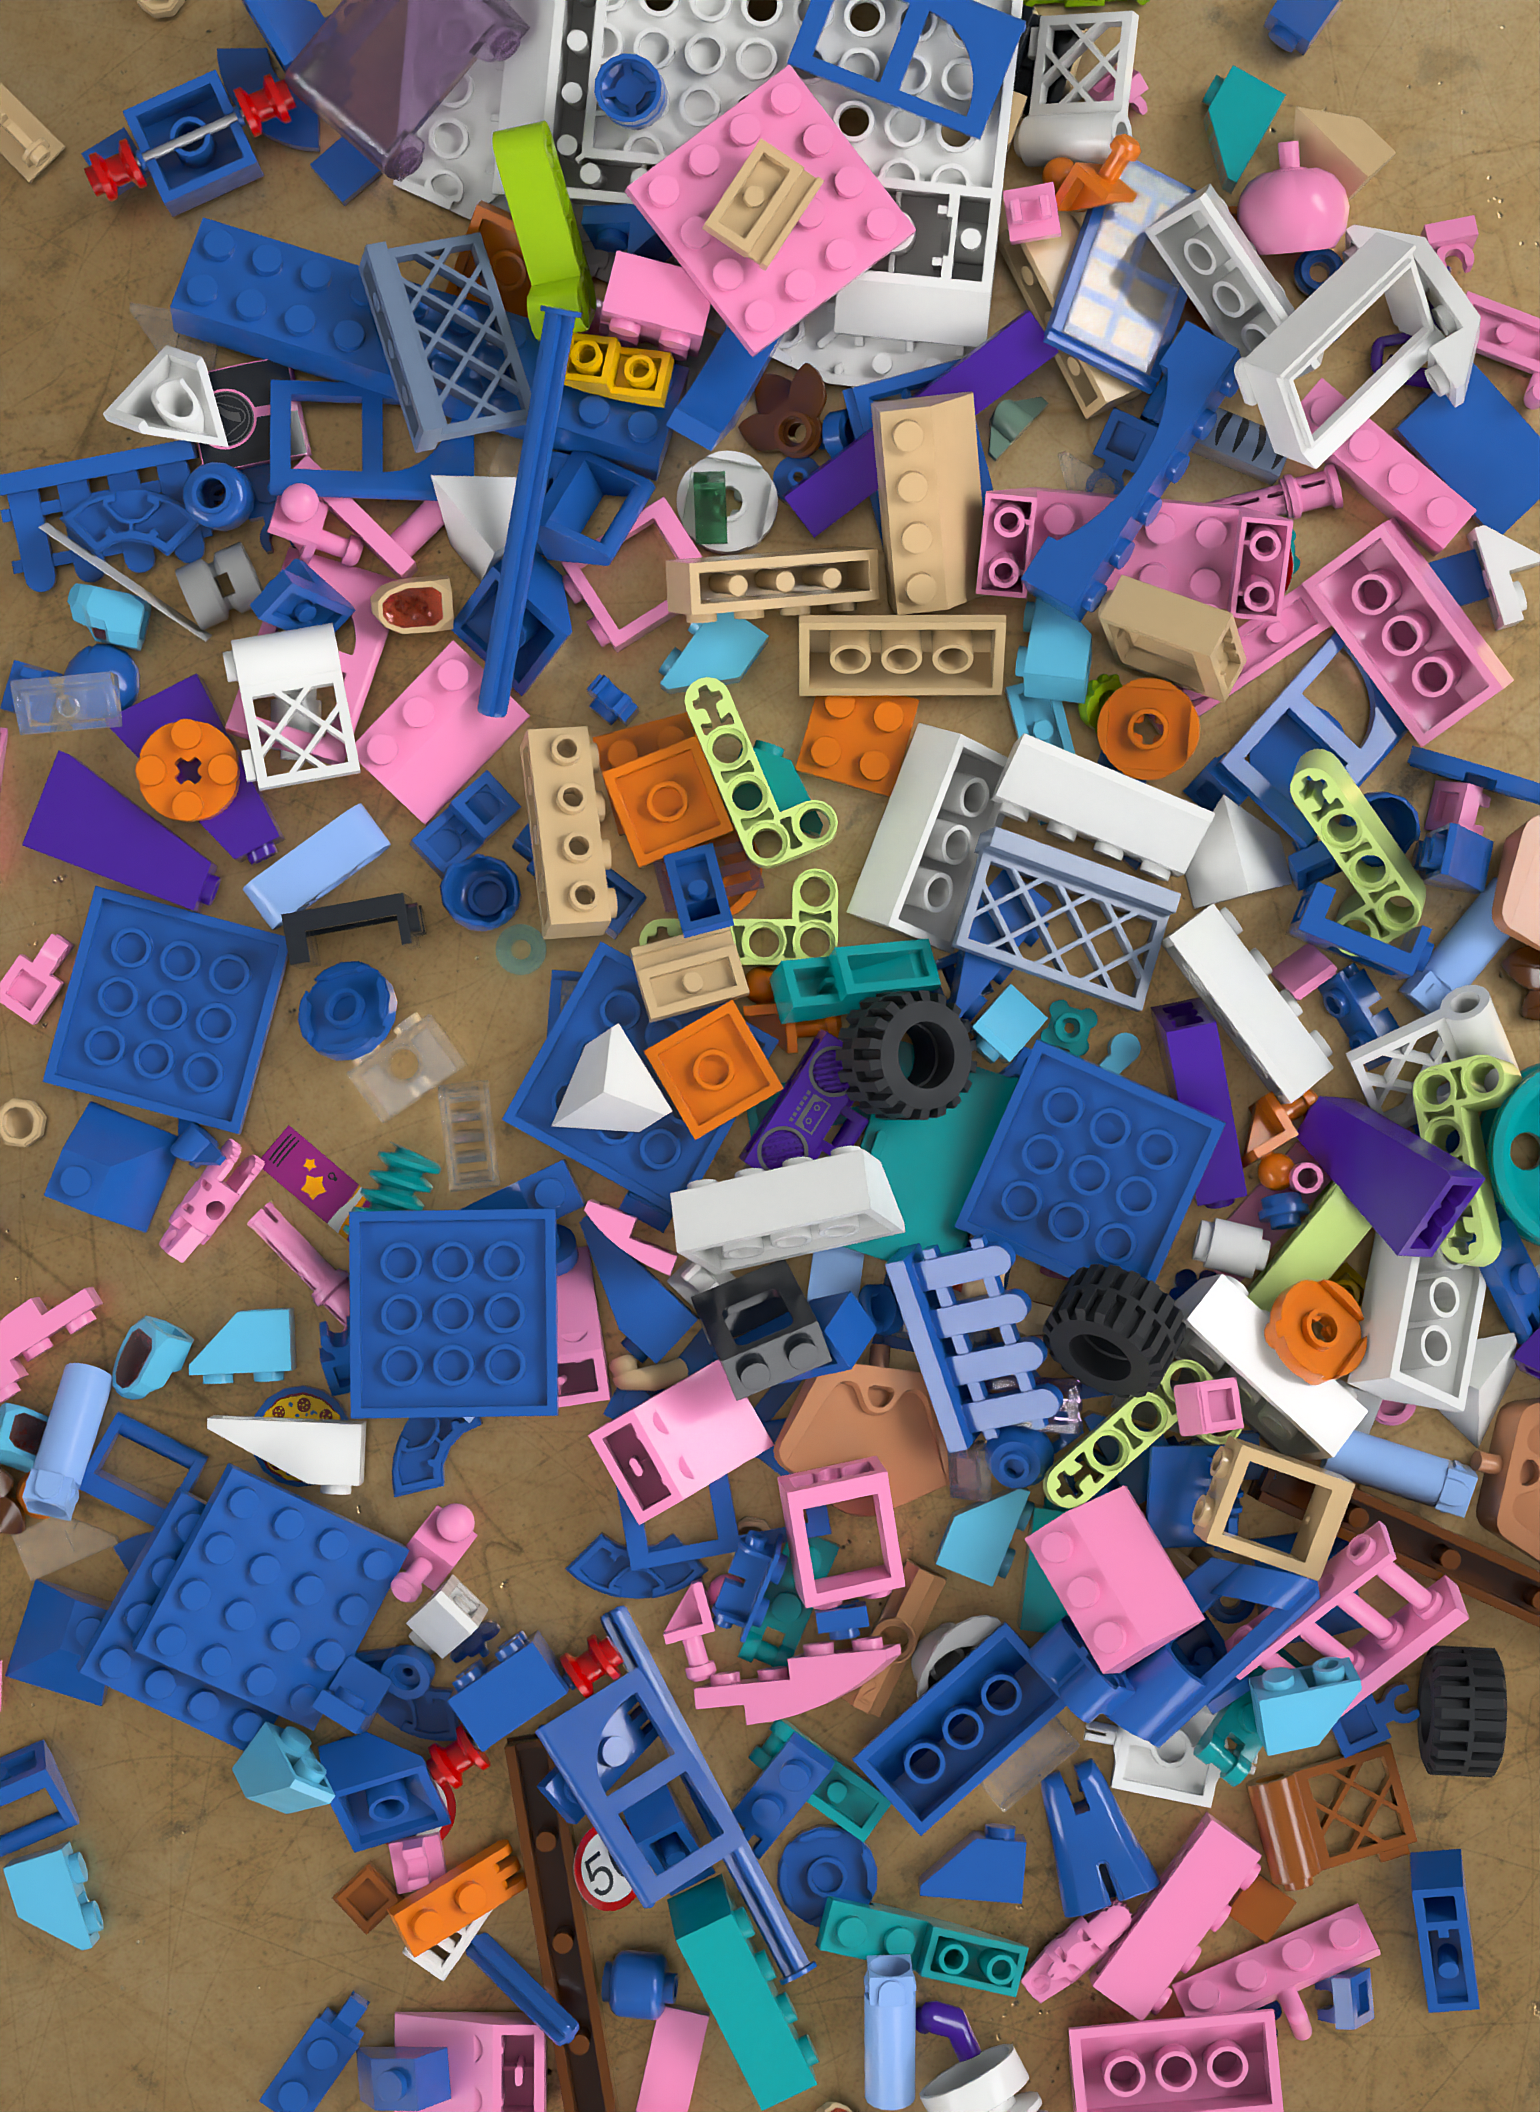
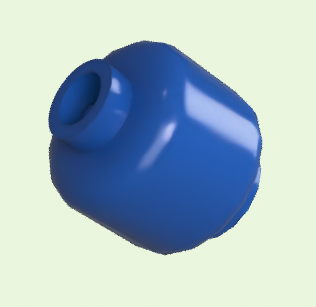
M210 462L200 465L190 473L184 484L183 501L186 511L194 521L212 530L228 531L238 528L248 520L254 509L255 493L251 481L243 472L226 463Z
M626 1949L620 1951L614 1961L606 1962L602 1977L601 1996L602 2001L609 2003L611 2011L616 2016L656 2020L664 2012L666 2003L675 2004L678 1992V1973L669 1972V1963L663 1954Z

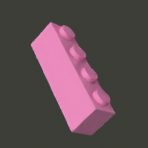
M1323 378L1317 382L1301 401L1311 434L1347 401L1342 394ZM1370 418L1323 462L1326 465L1333 463L1337 475L1389 519L1395 517L1406 534L1433 557L1446 547L1477 511Z
M1206 1812L1159 1877L1161 1884L1148 1892L1131 1916L1133 1919L1130 1922L1131 1926H1128V1930H1124L1123 1934L1110 1945L1112 1950L1097 1963L1089 1974L1092 1986L1139 2021H1144L1149 2012L1154 2015L1158 2014L1171 1996L1172 1989L1168 1986L1179 1970L1184 1974L1187 1973L1199 1958L1202 1948L1198 1944L1209 1929L1216 1932L1226 1921L1232 1909L1228 1902L1238 1888L1245 1891L1258 1876L1261 1865L1257 1862L1262 1856L1258 1849L1210 1813Z

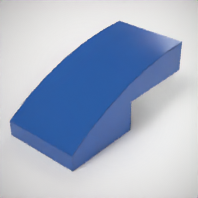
M486 770L453 799L447 809L419 832L409 845L443 879L450 864L460 863L469 859L521 809V806Z

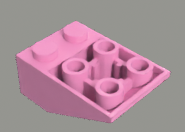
M588 1246L578 1247L579 1257L575 1266L569 1272L557 1276L559 1407L610 1400L612 1397L593 1267Z
M719 1359L588 1434L639 1525L774 1446L748 1397L736 1401Z
M395 2012V2047H447L451 2099L420 2111L394 2112H547L548 2036L524 2012Z

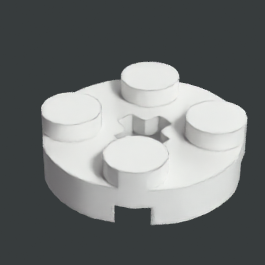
M736 451L712 453L691 467L684 474L679 484L677 511L681 523L689 537L700 547L718 554H737L755 548L770 532L776 519L778 496L775 485L769 474L763 469V466L753 457ZM725 489L733 490L735 500L742 502L740 510H732L730 516L720 515V508L712 503L714 497H722L724 495Z

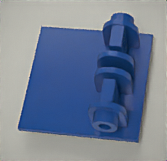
M1225 1445L1150 1446L1146 1520L1163 1548L1214 1547L1216 1552L1234 1553L1203 1541L1193 1533L1195 1525L1192 1523L1195 1505L1201 1495H1207L1213 1476L1210 1474V1467L1214 1454L1220 1446L1224 1447ZM1241 1486L1224 1529L1225 1532L1239 1536V1513H1242L1243 1506L1240 1505V1498L1244 1496Z

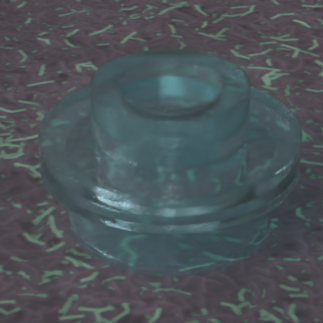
M517 924L508 927L501 933L496 943V956L499 963L505 970L516 975H526L536 971L546 957L547 949L543 936L538 930L529 925ZM519 940L527 941L531 946L530 955L522 960L516 959L512 954V947Z

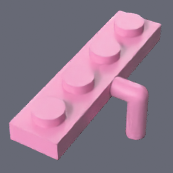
M1467 291L1465 295L1481 316L1476 353L1532 374L1523 401L1529 409L1535 410L1540 408V318Z
M1302 584L1284 596L1281 622L1250 619L1237 628L1247 661L1229 696L1332 626ZM1207 604V605H1210V606H1213V607L1218 608L1217 606H1215V605H1213V604ZM1175 685L1189 696L1199 717L1221 702ZM1145 714L1159 735H1162L1163 725L1155 723V715Z
M1357 1903L1174 1983L1172 1987L1185 2017L1251 2011L1279 1999L1293 2036L1297 2040L1304 2041L1310 2038L1312 2027L1297 1991L1381 1955Z

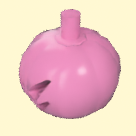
M1298 141L1278 143L1280 169L1261 173L1248 182L1240 195L1237 206V222L1247 239L1254 244L1258 255L1335 248L1347 227L1350 206L1345 188L1335 175L1321 168L1300 167Z

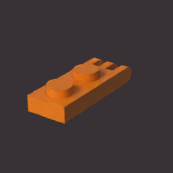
M508 1839L497 1841L387 1909L408 1952L414 1958L527 1888L525 1873L515 1874L521 1869L518 1858L516 1856L507 1857L513 1851Z

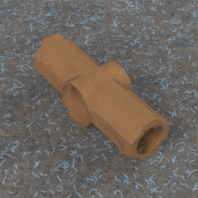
M909 1559L906 1560L903 1567L905 1587L892 1589L880 1616L873 1624L869 1636H879L883 1629L888 1626H898L906 1631L908 1641L901 1648V1654L882 1672L857 1689L840 1697L853 1707L878 1717L881 1716L908 1659L914 1653L917 1640L947 1581L946 1577L940 1575L935 1570Z

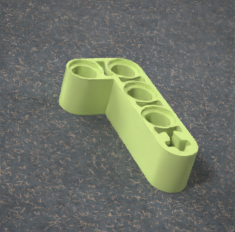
M705 677L693 682L687 689L684 700L687 714L744 851L751 863L759 868H775L830 844L836 836L838 826L837 815L833 808L824 801L811 800L779 812L729 690L724 683L716 678ZM708 690L712 697L720 695L722 700L716 703L721 723L725 722L729 717L732 718L734 723L718 726L708 735H704L702 730L703 728H712L707 711L694 708L700 702L699 693ZM723 737H733L743 747L741 756L733 763H722L713 754L714 745ZM753 784L760 789L763 797L762 802L757 808L745 811L736 807L732 798L733 793L739 786ZM818 811L827 817L830 827L824 836L814 839L803 834L800 829V820L806 813ZM772 831L779 835L782 840V849L776 856L762 858L755 853L752 844L754 838L760 832Z
M1313 749L1306 752L1300 757L1290 783L1291 796L1357 890V893L1342 902L1335 922L1351 928L1347 924L1348 921H1363L1369 926V929L1358 932L1388 943L1410 931L1418 924L1426 898L1424 882L1339 759L1333 753L1324 749ZM1310 776L1313 780L1309 781L1307 777ZM1322 778L1325 780L1324 785L1320 781ZM1338 814L1348 815L1355 820L1356 825L1351 827L1341 826L1334 821L1333 816ZM1366 855L1377 856L1384 862V865L1371 867L1366 865L1361 857ZM1404 896L1412 902V905L1399 907L1394 905L1389 898ZM1338 948L1342 953H1345L1350 956H1357Z
M814 868L804 871L797 877L792 890V919H733L734 926H730V931L734 944H736L742 967H777L784 960L814 958L806 955L800 946L802 935L812 929L821 930L829 938V949L821 957L831 954L838 945L837 882L831 874L825 870ZM819 879L826 883L830 892L826 903L814 907L809 906L803 901L800 889L806 881ZM657 919L648 923L640 934V946L648 944L649 939L657 938L659 929H667L670 938L682 935L683 932L679 919ZM758 930H771L778 937V949L769 957L757 956L750 949V938Z
M1476 1055L1428 1067L1418 1074L1413 1084V1098L1420 1137L1447 1152V1136L1452 1131L1457 1130L1460 1136V1143L1458 1148L1453 1153H1450V1155L1476 1169L1486 1178L1461 1214V1216H1465L1463 1217V1222L1458 1218L1440 1245L1443 1254L1449 1260L1473 1267H1485L1493 1263L1499 1256L1502 1244L1478 1112L1500 1107L1502 1102L1512 1094L1514 1088L1522 1080L1520 1071L1514 1064L1490 1055ZM1496 1068L1499 1073L1498 1084L1493 1091L1487 1093L1484 1087L1485 1077L1490 1070ZM1448 1080L1451 1086L1450 1095L1445 1102L1439 1104L1437 1100L1438 1087L1442 1082ZM1473 1234H1475L1476 1242L1471 1243L1468 1250H1466L1465 1242L1471 1241Z
M1333 1180L1317 1196L1309 1215L1269 1261L1264 1271H1261L1247 1288L1249 1293L1247 1297L1259 1309L1271 1312L1272 1306L1279 1294L1300 1281L1308 1279L1309 1281L1316 1282L1323 1279L1328 1280L1371 1229V1224Z
M1189 1359L1172 1361L1161 1383L1154 1392H1147L1146 1396L1139 1398L1131 1395L1048 1469L1043 1479V1490L1048 1500L1064 1508H1075L1086 1503L1178 1421L1174 1392L1170 1386L1171 1375L1175 1370L1179 1368L1188 1369L1195 1377V1382L1214 1380L1213 1377L1196 1361ZM1143 1401L1154 1406L1158 1417L1155 1426L1146 1432L1140 1431L1135 1427L1131 1416L1134 1407ZM1242 1429L1228 1430L1221 1436H1214L1208 1433L1196 1435V1437L1212 1445L1226 1444L1229 1435L1237 1438ZM1102 1436L1112 1437L1119 1445L1118 1458L1114 1463L1107 1466L1097 1462L1093 1455L1094 1443ZM1081 1454L1086 1466L1098 1473L1099 1477L1093 1481L1090 1474H1084L1075 1483V1487L1078 1490V1494L1075 1497L1070 1494L1059 1496L1056 1490L1060 1487L1061 1483L1057 1476L1061 1472L1071 1476L1079 1471L1083 1466L1077 1463L1075 1458Z

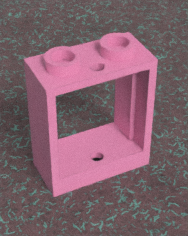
M665 497L660 498L643 509L625 539L626 541L654 523L676 559L702 557ZM604 535L597 538L596 541L600 542ZM561 561L562 567L566 572V575L562 576L564 589L574 604L583 600L594 617L587 620L586 623L601 647L611 643L618 653L680 614L668 612V602L666 600L619 630L581 571L588 564Z
M877 1456L777 1477L795 1588L806 1608L813 1607L817 1610L832 1609L841 1605L842 1600L860 1596L867 1599L882 1598L889 1595L892 1589L905 1587L888 1473ZM873 1495L884 1565L814 1580L803 1509Z

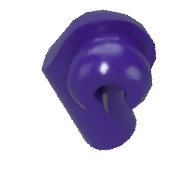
M928 2001L923 2006L916 2007V2030L921 2034H928L930 2032L949 2038L959 2062L970 2060L982 2052L969 2020L962 2009L940 2001Z

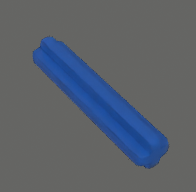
M488 1933L476 1934L465 1950L466 1955L556 2045L562 2046L565 2043H571L579 2030V2023Z

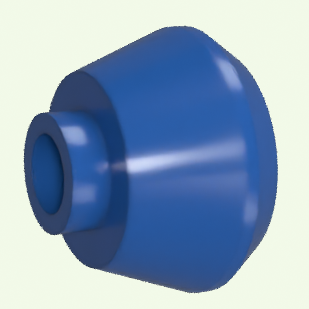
M1027 1422L1000 1427L1001 1430L998 1438L988 1439L985 1446V1460L991 1473L1001 1484L1010 1488H1025L1041 1482L1044 1479L1045 1473L1054 1462V1449L1048 1436L1041 1429L1033 1430L1032 1424Z

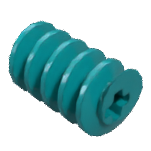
M389 1141L396 1148L395 1152L379 1151L377 1155L387 1166V1170H370L369 1176L379 1185L378 1189L362 1188L360 1191L361 1195L370 1203L369 1208L353 1206L351 1211H422L425 1205L414 1193H430L433 1186L423 1174H439L442 1168L435 1161ZM344 1225L343 1231L348 1235L349 1225Z

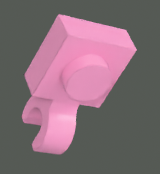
M51 934L34 961L24 954H19L0 982V1003L30 1024L37 1025L65 984V982L54 976L53 973L65 961L75 945L60 934Z

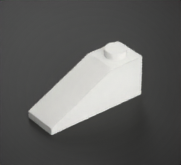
M213 1415L207 1418V1429L307 1484H319L320 1493L351 1494V1486H360L364 1482L366 1421Z
M452 1574L409 1618L406 1624L412 1631L408 1636L417 1647L425 1650L430 1656L436 1652L443 1659L479 1627L489 1609Z

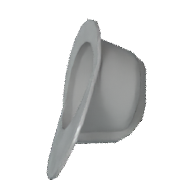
M980 1615L970 1617L957 1624L954 1622L944 1623L927 1633L918 1642L911 1659L913 1675L918 1683L916 1691L918 1699L1002 1624L997 1617Z

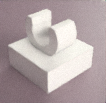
M687 1259L667 1282L694 1308L690 1297L731 1281L736 1277L731 1272L715 1275Z

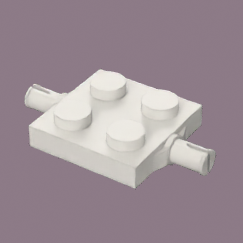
M1206 1705L1160 1748L1152 1745L1149 1741L1129 1733L1118 1725L1097 1721L1086 1723L1085 1727L1088 1730H1084V1741L1089 1740L1113 1745L1115 1760L1110 1780L1111 1788L1211 1808L1215 1786L1220 1778L1221 1770L1212 1763L1204 1764L1193 1755L1196 1744L1217 1714L1212 1715ZM1226 1738L1224 1747L1232 1753L1234 1749L1228 1748L1229 1746ZM1258 1754L1252 1763L1257 1764ZM1252 1764L1251 1770L1249 1771L1251 1775H1254L1256 1770L1254 1764Z

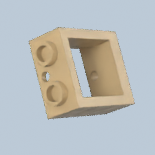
M1121 575L1114 590H1108L1102 598L1098 615L1116 664L1168 681L1215 700L1226 702L1247 661L1232 613L1125 575Z
M1229 1435L1225 1446H1220L1212 1459L1210 1474L1213 1476L1207 1495H1201L1195 1505L1192 1515V1523L1195 1525L1193 1533L1206 1543L1320 1581L1356 1484L1341 1474ZM1250 1461L1316 1484L1290 1554L1224 1531Z

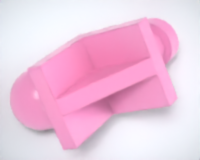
M303 483L292 484L284 490L282 496L277 497L267 532L290 540L300 552L298 559L307 565L315 549L342 558L341 564L351 567L358 563L364 546L359 537L350 535L349 539L322 530L329 505L320 502L316 491L309 485Z
M459 1503L449 1504L444 1508L437 1505L406 1545L410 1551L401 1566L406 1572L398 1573L391 1582V1590L397 1599L409 1603L416 1601L422 1593V1583L434 1592L438 1589L478 1536L473 1532L475 1519L468 1507Z
M723 1574L716 1577L711 1582L708 1591H706L703 1576L692 1581L666 1629H664L663 1636L666 1645L682 1640L689 1664L685 1668L687 1679L693 1682L709 1679L710 1675L715 1674L717 1670L714 1660H708L702 1635L714 1632L716 1629V1624L713 1622L714 1616L711 1605L715 1603L725 1577L743 1583L735 1575Z

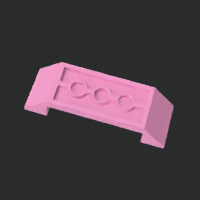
M1041 487L986 491L976 594L1027 599L1028 590L1021 577L1047 537L1050 536L1055 540H1059L1073 533L1102 512L1118 495ZM1162 499V506L1155 520L1147 527L1143 525L1132 541L1135 543V547L1128 562L1120 570L1115 568L1105 583L1107 591L1114 590L1121 575H1125L1204 604H1213L1219 609H1227L1228 612L1233 614L1234 618L1281 622L1293 520L1235 505Z

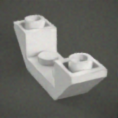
M1352 225L1345 231V251L1342 252L1345 262L1376 232L1416 246L1413 257L1425 295L1434 306L1432 315L1440 330L1448 336L1428 348V369L1425 370V376L1433 391L1439 397L1446 394L1456 408L1464 403L1479 340L1481 316L1425 237Z

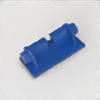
M1355 962L1338 971L1337 974L1317 987L1323 996L1325 1008L1337 1019L1349 1038L1351 1050L1400 1028L1388 1007L1375 1015L1371 1013L1368 1007L1382 998L1367 975L1364 968L1359 970ZM1382 1055L1365 1063V1066L1370 1071L1391 1061L1392 1057Z
M751 1530L747 1536L740 1538L728 1573L742 1577L745 1581L740 1583L725 1577L711 1609L714 1614L713 1622L719 1627L730 1629L733 1624L742 1627L741 1642L745 1643L751 1626L761 1627L770 1603V1599L764 1597L768 1584L771 1582L778 1585L784 1572L788 1555L781 1553L783 1534L778 1533L774 1545L766 1543L767 1537L758 1531Z

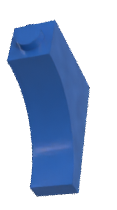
M727 325L699 375L686 395L675 407L666 426L712 451L737 424L784 334L752 358Z

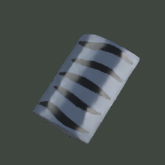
M1218 407L1215 412L1217 413V420L1212 431L1203 441L1198 439L1190 452L1273 486L1280 477L1287 457L1274 452L1265 426Z

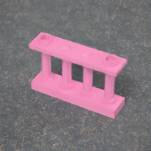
M1378 1521L1367 1531L1354 1537L1349 1545L1326 1562L1320 1581H1318L1320 1599L1240 1672L1236 1678L1242 1680L1258 1666H1261L1266 1671L1279 1667L1294 1669L1293 1665L1276 1652L1299 1636L1324 1657L1350 1658L1361 1680L1362 1689L1341 1715L1343 1716L1467 1621L1469 1616L1458 1585L1446 1575L1425 1589L1393 1562L1397 1558L1387 1528ZM1375 1575L1409 1601L1407 1605L1387 1619L1354 1593V1591ZM1335 1606L1340 1607L1370 1632L1351 1648L1347 1649L1315 1623ZM1268 1607L1247 1625L1238 1628L1225 1641L1227 1653L1275 1608Z

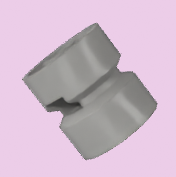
M241 542L215 552L213 562L209 564L202 559H198L175 569L181 590L201 630L228 620L229 610L236 609L241 613L251 610L250 604L263 591L254 566ZM227 572L235 592L224 596L216 576Z

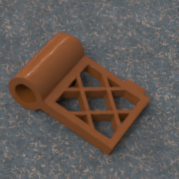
M1389 1742L1374 1745L1347 1758L1341 1755L1291 1771H1280L1263 1775L1246 1783L1272 1883L1283 1885L1285 1891H1297L1310 1887L1314 1884L1313 1877L1321 1871L1377 1854L1379 1862H1386L1410 1854L1408 1844L1418 1842L1393 1749ZM1381 1757L1385 1777L1375 1794L1354 1782L1364 1762ZM1350 1766L1346 1776L1336 1771ZM1328 1773L1342 1781L1328 1808L1313 1799L1308 1781L1309 1778ZM1350 1787L1372 1798L1359 1825L1337 1813ZM1388 1790H1390L1393 1803L1384 1799ZM1381 1804L1396 1812L1401 1833L1380 1838L1367 1831ZM1316 1808L1325 1813L1321 1822L1319 1821ZM1335 1818L1356 1831L1346 1850L1329 1855L1324 1835ZM1364 1836L1373 1840L1372 1842L1360 1845Z

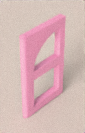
M288 548L281 570L285 569L294 559L299 558L300 552L297 549ZM313 554L308 566L348 600L356 610L350 616L356 635L354 653L350 655L338 651L342 676L345 678L344 687L354 733L390 630L385 628L372 614L370 597L381 585L396 581L397 579L354 566L350 567L341 564V562ZM391 595L385 601L390 600ZM263 621L258 636L276 633L279 627ZM239 688L225 730L228 734L249 740ZM338 714L331 726L342 732ZM256 717L258 720H260L273 730H275V728L279 724ZM286 726L280 734L303 750L306 749L315 734ZM258 729L260 742L265 744L270 736ZM326 732L325 737H322L310 755L320 762L335 765L344 763L347 754L345 744ZM277 741L272 745L274 748L293 753Z

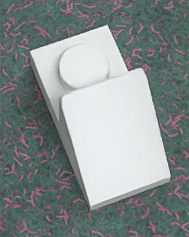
M1485 525L1476 527L1466 536L1470 549H1475L1478 556L1485 586L1490 595L1486 601L1495 630L1498 631L1515 626L1524 620L1522 611L1527 609V602L1522 585L1519 581L1512 582L1510 574L1539 566L1540 554Z

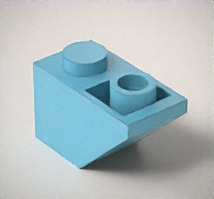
M1036 598V602L1027 601L1024 612L1023 632H1030L1028 647L1019 646L1015 676L1024 678V696L1085 704L1092 664V634L1081 622L1076 621L1042 600Z
M733 612L717 613L716 622L691 623L688 631L694 635L683 652L675 647L658 671L665 676L660 682L661 689L668 694L686 692L693 682L705 677L716 678L725 685L740 683L769 642V636L746 619H734Z
M1009 984L971 1025L972 1029L969 1032L974 1036L973 1039H976V1052L990 1064L994 1063L997 1059L1005 1064L1009 1063L1048 1017L1012 984Z
M294 1307L238 1311L189 1364V1375H203V1384L233 1383V1373H253L254 1382L284 1380V1371H292L297 1368Z
M1009 1487L952 1512L934 1557L935 1564L993 1587L997 1576L1005 1579L1016 1553V1550L1009 1548L1015 1529L1025 1530L1034 1508V1503L1027 1500L1030 1494L1027 1487Z
M1325 1657L1315 1661L1313 1665L1294 1669L1273 1668L1264 1672L1263 1675L1248 1678L1257 1733L1267 1755L1270 1756L1318 1746L1362 1689L1361 1680L1349 1657L1341 1659Z
M265 1721L232 1768L247 1799L285 1814L330 1804L335 1794L325 1776L327 1773L326 1769L317 1761L310 1747L312 1744L311 1740L302 1731L292 1726H287L283 1729Z
M70 1841L12 1859L3 1867L19 1918L82 1951L92 1948L100 1939L98 1931L103 1930L102 1915L95 1900L89 1902L83 1884V1882L88 1881L87 1867L80 1852L73 1853Z

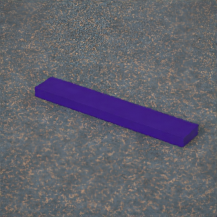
M1027 309L911 398L972 391L976 416L1054 357L1059 351L1057 348L1043 342L1045 331ZM873 427L782 495L814 538L878 490Z

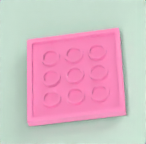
M790 64L627 186L625 190L627 196L752 358L916 232L915 227ZM760 138L805 167L804 170L814 177H820L824 180L822 186L766 271L759 268L760 265L750 258L743 257L702 229Z

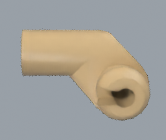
M628 1354L612 1360L609 1366L610 1371L614 1375L612 1379L614 1385L621 1390L657 1391L668 1388L688 1377L687 1366L680 1358L638 1369L636 1358Z

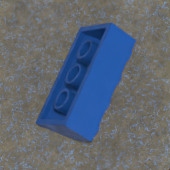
M1006 1621L852 1757V1760L920 1836L1066 1707L1058 1693V1688H1060L1058 1684L1051 1681L1039 1670L1029 1655L1028 1651L1031 1647Z

